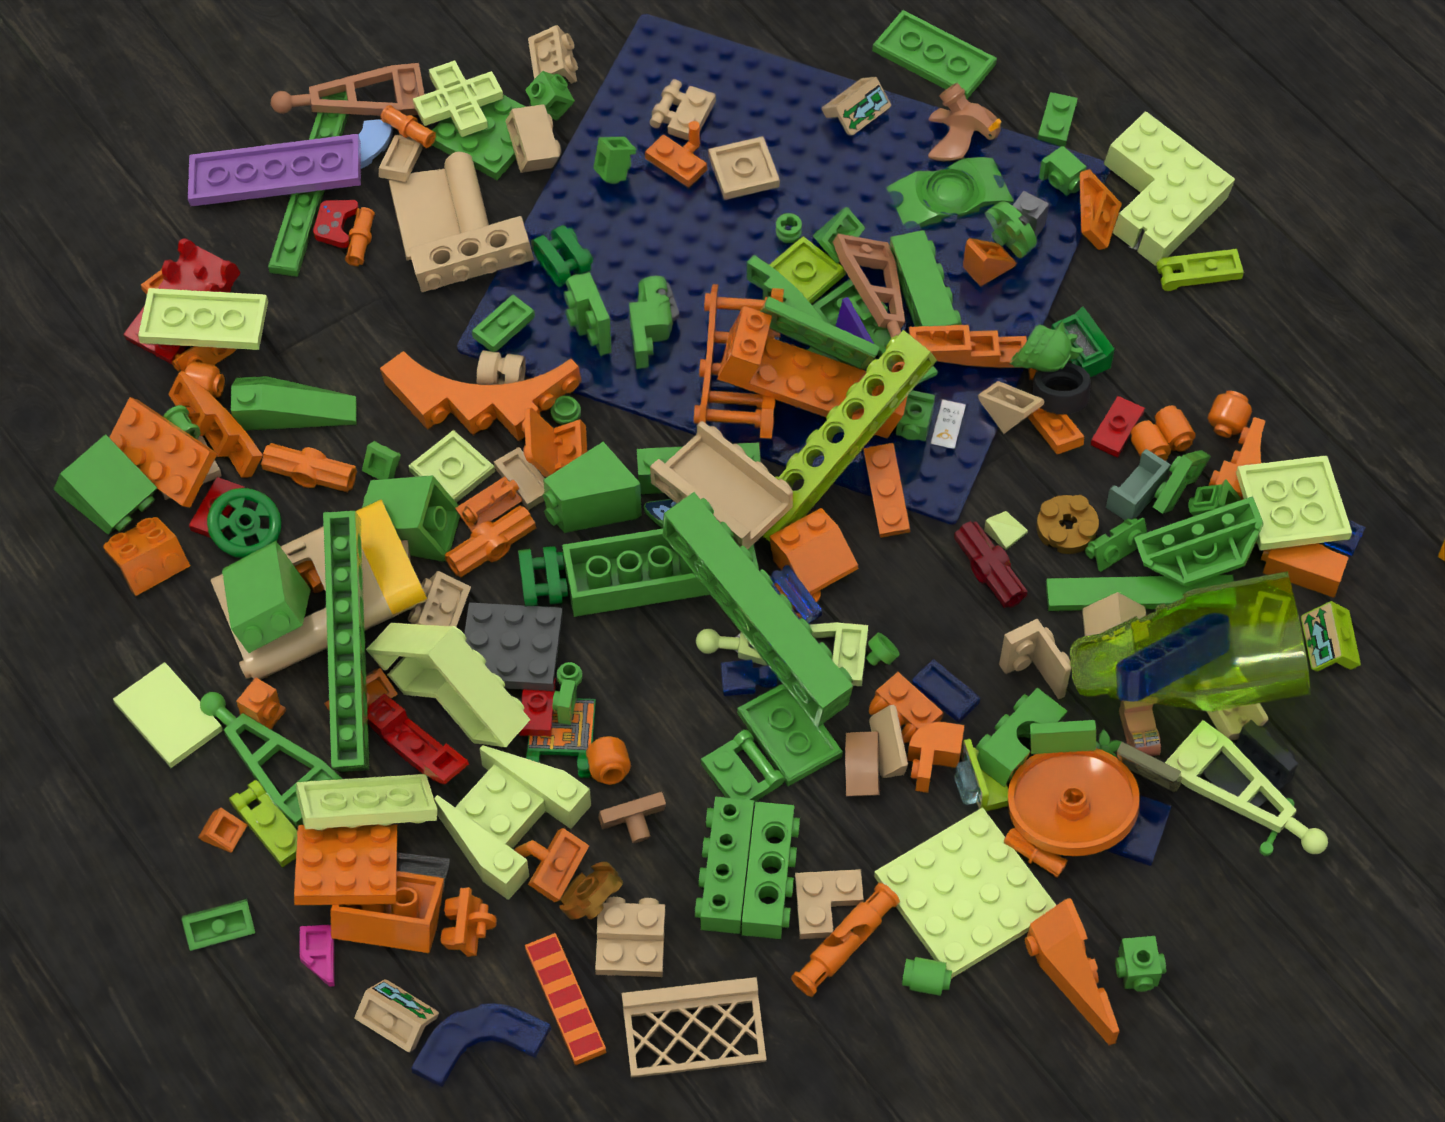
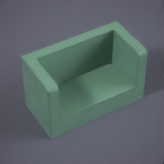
M1145 449L1141 454L1139 466L1119 488L1113 485L1109 490L1106 508L1123 520L1136 518L1154 498L1159 486L1167 481L1171 464Z

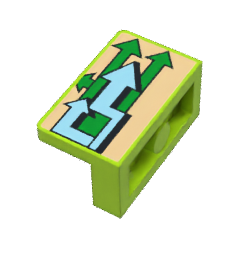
M1330 601L1301 616L1312 670L1320 671L1334 663H1338L1350 670L1361 665L1348 609Z
M971 739L964 740L961 758L978 808L981 809L983 807L985 811L1008 806V786L1003 787L980 768L977 760L979 751L973 748Z

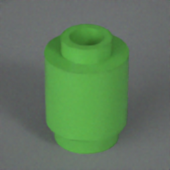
M915 957V960L906 959L902 985L910 987L911 991L941 996L942 989L949 991L952 970L946 969V962Z

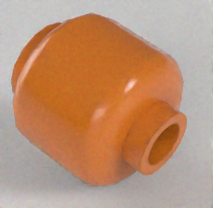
M192 362L188 364L185 371H180L185 372L215 399L221 397L224 390L225 377L223 374H220L219 368L215 365Z
M1226 391L1225 394H1219L1215 398L1208 414V421L1214 427L1213 431L1217 435L1230 438L1231 435L1242 433L1252 413L1248 398L1235 391Z
M612 736L600 737L587 748L586 757L592 778L597 782L608 785L616 784L622 781L629 773L631 767L630 758L625 743L619 738Z

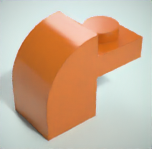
M933 722L922 726L914 733L909 743L907 760L913 761L911 778L917 779L915 791L928 793L932 764L958 768L964 725Z

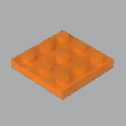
M379 824L362 825L356 828L333 827L324 830L305 829L304 825H298L294 905L396 904L397 824L387 826Z

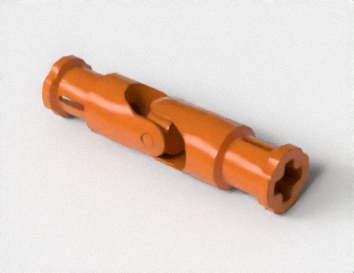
M878 883L874 888L875 892L865 902H860L832 934L810 955V961L800 972L796 971L792 975L793 983L804 994L813 997L817 992L816 988L827 976L832 977L849 959L852 953L882 923L881 918L892 907L895 908L900 903L897 894L887 885Z

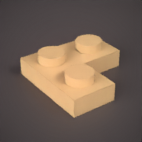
M861 869L795 873L800 939L829 937L833 932L831 907L853 906L864 901Z

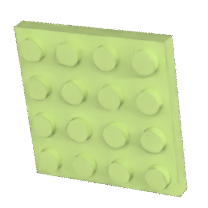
M983 807L879 868L874 873L878 883L887 885L897 894L900 903L896 908L933 959L947 963L946 969L952 970L951 979L1027 933L1030 923L1056 906L1017 852L1004 843L1005 836Z

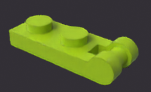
M1237 249L1165 257L1156 263L1158 273L1162 275L1161 285L1164 291H1173L1181 286L1242 279L1244 273ZM1181 270V273H1173V271Z
M254 780L247 785V790L241 794L235 793L229 797V801L281 867H284L296 858L297 830L282 811L274 805L262 785L257 780ZM256 799L260 805L250 810L247 805Z

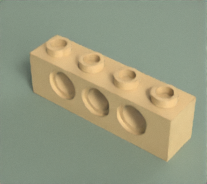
M521 216L409 248L421 292L438 289L442 286L534 260Z

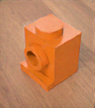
M258 678L251 682L236 701L240 715L244 713L269 729H272L286 711V708L280 704L277 690Z

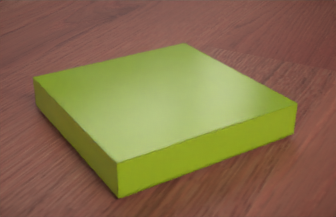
M804 236L769 264L792 283L810 304L846 275L843 266L836 263Z

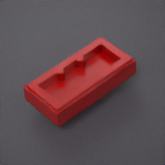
M1117 396L1093 436L1091 446L1118 458L1131 436L1132 428L1139 423L1143 416L1145 408Z
M217 477L190 522V531L211 538L207 527V517L211 505L223 493L245 487ZM227 505L221 514L226 518H230L235 509Z
M556 678L553 691L523 689V711L530 718V721L519 732L520 736L551 737L554 713L552 704L556 691Z

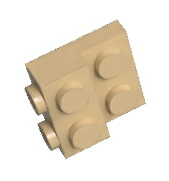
M621 897L607 898L606 903H602L604 908L598 914L596 975L663 977L665 904H659V901L654 898L640 899L639 904L626 903V900Z

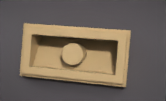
M889 705L872 715L869 720L871 732H879V771L882 778L904 775L908 766L896 706Z

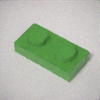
M1050 92L1037 142L1058 147L1066 146L1078 98Z
M512 295L472 330V337L490 351L496 352L535 318V311L515 295Z

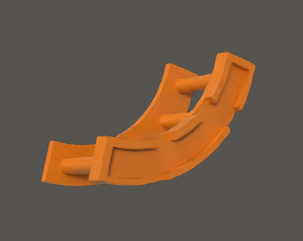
M713 284L711 293H705L704 311H710L706 359H700L699 377H704L701 404L695 405L694 423L699 424L703 421L707 424V421L755 424L756 428H760V438L772 439L773 416L776 406L774 397L754 393L711 391L712 375H718L721 363H713L715 343L726 344L729 332L716 331L717 309L741 310L743 306L760 311L768 297H765V300L718 297L719 285ZM772 288L771 298L783 303L784 289ZM769 328L768 337L774 339L775 337H780L781 333ZM709 403L757 406L756 412L709 409Z

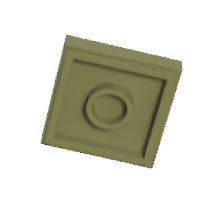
M1121 742L1117 750V757L1130 771L1172 792L1178 791L1182 780L1180 770Z

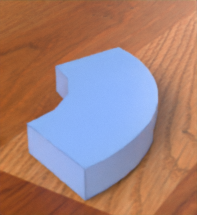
M381 119L367 120L363 123V129L359 133L361 141V169L371 164L376 156L385 151L391 141L393 127L384 123Z

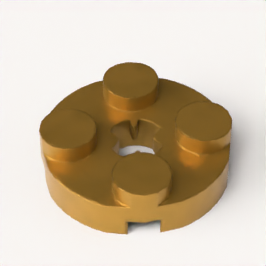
M1062 495L1045 501L1041 505L1036 523V530L1040 540L1046 546L1050 544L1052 547L1057 548V552L1063 554H1075L1084 551L1088 547V543L1095 539L1099 527V519L1095 509L1089 504L1087 498L1082 495ZM1063 520H1070L1074 524L1072 529H1065L1066 525L1062 527L1060 523Z
M596 863L591 866L594 872L587 877L581 873L567 886L560 899L564 905L559 906L569 919H579L585 915L588 919L596 917L604 908L602 903L611 894L620 889L623 880L618 876V872L610 863Z

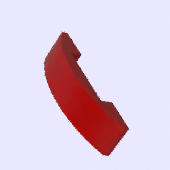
M385 693L367 707L368 724L396 753L429 778L446 784L469 765L468 760L447 743L442 746L410 720L405 709Z

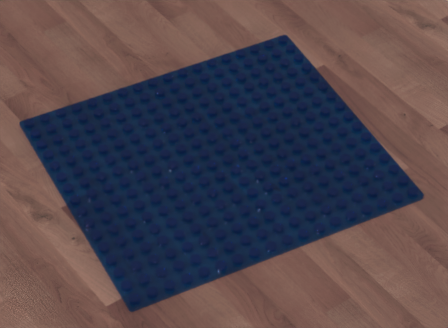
M642 14L524 223L530 247L531 240L541 235H544L551 241V230L564 225L567 229L572 228L580 246L589 250L593 258L590 273L610 317L612 353L600 356L596 345H590L587 334L579 336L576 327L569 325L565 312L569 308L564 297V292L568 291V287L566 284L559 287L554 283L537 260L533 250L534 260L498 270L457 343V350L461 354L478 360L483 350L490 351L472 337V330L510 296L515 295L535 311V318L496 352H499L502 358H505L507 354L525 356V376L530 378L537 377L572 359L579 366L582 380L573 393L696 435L698 424L694 423L695 405L701 404L704 377H699L700 359H706L710 311H704L705 293H711L712 285L718 284V297L763 300V289L747 280V261L753 255H756L769 265L795 243L782 242L776 236V221L781 215L785 213L797 215L802 221L801 237L804 236L828 256L830 255L812 235L845 207H848L865 227L859 236L860 238L888 242L890 246V237L924 230L928 241L932 240L934 243L935 261L937 264L940 263L944 272L943 282L945 287L949 286L953 297L952 307L954 310L959 311L961 325H969L970 331L998 330V337L1026 336L1028 338L1036 326L1044 325L1083 236L1081 232L1080 190L1066 196L1061 190L1054 188L1048 179L1042 181L1039 178L1042 159L1060 148V146L1001 128L997 138L991 140L987 139L979 131H974L969 149L964 158H993L1001 176H993L999 188H1002L1005 182L1014 201L1010 203L1011 205L1016 202L1023 191L1049 203L1046 225L1036 237V246L1023 258H1018L1006 245L1002 246L1017 264L1012 269L980 286L963 268L965 245L969 238L996 243L991 235L994 229L985 216V212L993 207L994 204L980 207L978 212L957 217V213L941 212L951 216L941 218V222L920 227L915 221H908L903 224L896 209L902 204L903 195L898 191L888 192L886 188L916 171L949 169L947 167L959 161H937L928 157L931 150L949 133L950 129L944 123L928 120L931 114L939 109V107L884 90L891 103V107L854 135H847L839 118H826L821 108L857 81L649 14ZM673 79L679 80L682 83L679 90L682 93L686 94L689 86H693L716 94V102L700 130V146L693 152L694 155L707 163V171L689 188L645 159V151L663 134L682 147L688 142V140L668 134L669 124L662 122L659 128H654L650 125L652 110L656 104L660 103L664 88L670 85ZM672 104L669 110L676 112L679 106ZM763 136L780 179V187L724 200L708 156V149ZM599 137H626L637 149L636 154L630 155L631 167L627 171L626 181H620L616 184L605 182L593 169ZM1068 149L1087 166L1086 170L1090 169L1105 185L1111 170L1104 165V160ZM923 200V201L926 203V205H927L928 207H930V205L927 203V201H926V200ZM786 226L785 230L789 231L793 226ZM860 266L871 285L886 288L884 271L882 269ZM574 271L570 272L571 276L576 275ZM846 273V275L843 278H841L836 284H834L816 301H818L819 299L827 295L829 292L840 286L842 283L850 279L848 274ZM650 276H662L670 285L679 310V318L673 321L669 339L652 342L654 355L648 356L649 367L637 369L630 325L629 303L638 302V283L641 280ZM900 287L905 318L901 332L904 330L909 334V327L915 326ZM883 302L888 308L887 313L890 314L889 303ZM717 309L716 331L730 332L741 310ZM783 334L780 337H775L777 340L805 350L810 348V346ZM715 343L713 363L722 362L726 344ZM936 361L933 366L938 371L937 375L917 384L913 388L914 391L935 395L934 409L926 441L918 439L909 440L903 436L896 435V425L888 438L874 434L863 447L868 448L894 443L906 509L951 525L958 522L999 428L979 401L978 394L997 381L1016 388L1024 371L1023 367L967 366ZM712 375L711 391L758 394L718 380V375ZM776 400L772 439L760 438V428H756L755 424L707 421V425L716 427L723 437L732 444L759 442L760 458L786 467L788 460L805 447L809 435L814 430H819L827 420L824 416ZM942 400L966 404L955 449L931 444ZM709 403V409L756 412L757 406ZM844 432L835 434L832 443H839L844 437ZM862 449L833 484L872 497L864 450ZM824 456L816 457L813 460L812 467L820 466L824 461Z

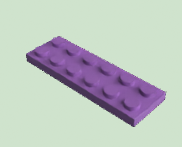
M358 134L189 155L188 201L190 206L361 185V141Z

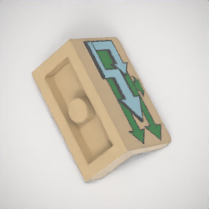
M877 77L861 78L821 109L826 118L838 117L847 135H854L889 109L891 103Z
M383 980L365 991L354 1019L410 1053L416 1049L425 1026L436 1020L439 1012L390 981Z

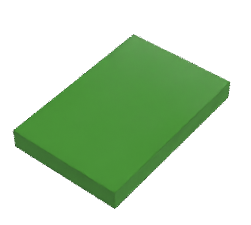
M784 684L737 708L738 715L775 769L779 770L785 777L784 782L787 786L842 757L843 751L824 724L818 727Z

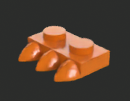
M899 672L876 690L875 697L872 699L869 707V714L874 715L889 705L896 706L900 726L906 724L901 732L904 743H909L914 733L922 726L939 722L943 718L944 713Z

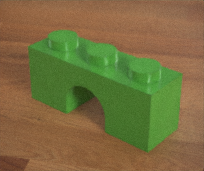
M1036 688L1029 697L1024 694L1013 708L1015 712L1011 716L1005 714L995 726L997 731L992 736L986 734L976 747L979 751L977 760L980 768L1003 787L1008 784L1016 770L1025 763L1030 754V750L1019 742L1018 737L1030 738V724L1062 722L1067 713L1065 708L1039 688Z

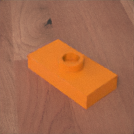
M1039 408L1028 416L1029 420L1056 454L1084 445V435L1067 414L1049 413Z

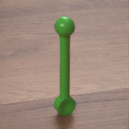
M1286 798L1294 807L1293 799ZM1272 830L1267 841L1261 844L1259 850L1263 856L1272 854V844L1278 832Z

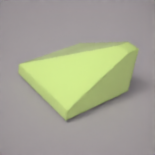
M1007 511L989 517L985 521L984 531L1005 550L1028 533V530Z

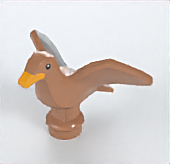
M958 82L953 84L939 95L943 105L948 106L950 110L939 108L928 119L931 122L944 123L950 127L949 133L931 150L928 157L937 161L963 159L969 149L973 132L979 131L987 139H995L1001 132V120L997 119L985 107L976 103H970L965 97L964 88H961Z

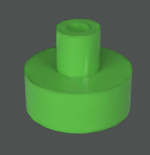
M877 633L868 641L872 652L866 658L873 666L881 660L886 664H891L900 655L895 645L881 633Z

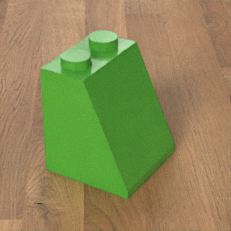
M106 434L60 473L54 490L108 535L115 529L118 532L122 531L133 520L130 515L137 509L141 512L146 510L155 501L152 496L157 489L147 476Z
M604 442L543 479V499L546 505L544 510L545 516L553 526L557 524L564 533L633 520L642 516L640 482Z
M433 475L370 480L362 508L382 499L400 541L408 540L410 556L446 561L445 554L451 550L460 515L455 510L459 505Z
M277 541L223 568L222 574L230 627L248 653L303 625L311 589Z

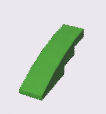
M753 255L747 261V280L763 289V300H765V297H771L772 288L784 289L783 303L822 320L817 310L803 294L777 270L756 255Z

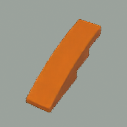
M969 325L909 327V335L931 351L937 361L967 366L1015 368L1009 364L1010 360L1027 342L1026 336L998 337V330L970 331Z
M179 372L169 392V396L175 406L183 405L189 411L188 417L200 429V436L207 438L213 450L218 453V457L228 456L241 478L252 477L263 456L235 418L207 390L196 383L185 372Z

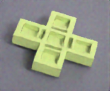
M455 60L429 69V76L436 91L413 98L414 107L423 125L427 126L451 117L461 137L488 128L487 120L480 107L503 99V91L493 72L491 71L465 80Z

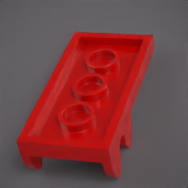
M183 238L178 243V252L180 254L178 261H164L162 266L164 280L157 289L227 292L241 272L236 264L225 261L196 246L194 242ZM143 307L123 334L129 342L172 364V361L175 360V355L182 354L187 346L140 343L138 335L144 312Z

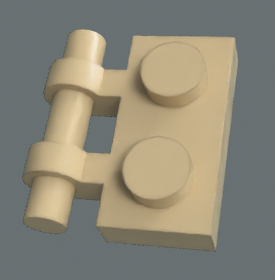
M673 79L670 85L664 88L660 103L656 104L653 108L650 125L654 128H659L662 122L669 124L668 134L689 141V123L691 121L699 122L701 130L716 102V94L693 86H689L686 94L679 91L682 83L679 80ZM672 104L679 106L676 112L669 110Z

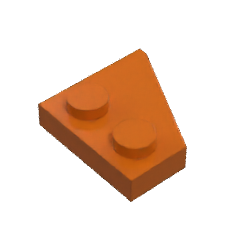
M1088 169L1080 172L1081 232L1098 250L1108 248L1122 203Z

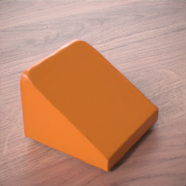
M219 808L211 814L198 838L231 853L245 831L247 824L223 808Z

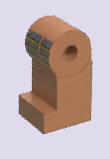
M1151 693L1123 697L1119 714L1127 744L1150 756L1160 755V737L1152 711Z

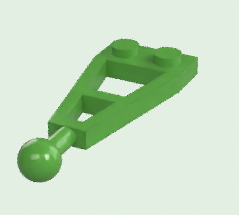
M217 692L206 693L200 701L201 711L208 716L217 717L227 726L223 729L225 736L254 778L262 785L274 805L298 828V825L303 824V818L296 794L297 782L281 796L260 766L281 750L311 768L298 782L338 780L342 778L320 758L244 713L236 718L225 707L226 702L221 694ZM245 729L266 741L254 754H251L239 737Z

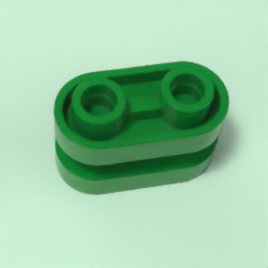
M561 225L551 230V241L544 235L531 240V247L537 260L557 286L561 287L566 284L567 279L571 277V271H574L576 275H582L591 271V264H593L592 255L587 248L580 246L572 228L567 229L566 226Z
M555 546L543 547L544 557L532 558L531 549L518 550L525 607L538 606L537 597L547 595L549 596L550 605L562 603V597L568 596L566 578H560L559 570H564L562 551L556 552ZM545 569L547 583L535 584L534 570Z

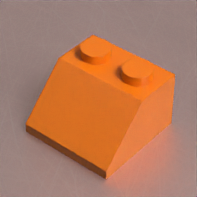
M822 508L769 536L773 561L805 597L811 596L859 569L839 526Z

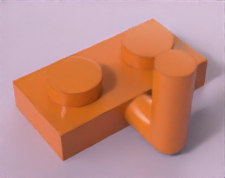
M691 121L689 123V141L683 147L663 134L645 151L646 160L688 188L707 171V163L693 154L700 146L699 122Z
M561 828L557 831L548 849L531 840L516 847L514 851L524 858L533 855L541 861L528 885L553 902H557L561 899L589 845L566 829Z

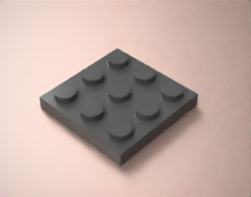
M469 602L464 632L467 638L466 643L472 650L479 652L485 658L486 667L491 673L498 675L504 681V688L553 691L563 608Z

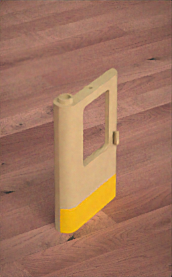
M382 499L356 511L361 519L365 630L428 601ZM323 526L280 547L294 566L307 560L313 561L326 591ZM223 574L212 578L211 582L230 626ZM326 608L305 617L301 627L251 653L247 652L233 633L244 659L239 662V665L246 679L252 677L253 680L255 678L261 680L327 649Z

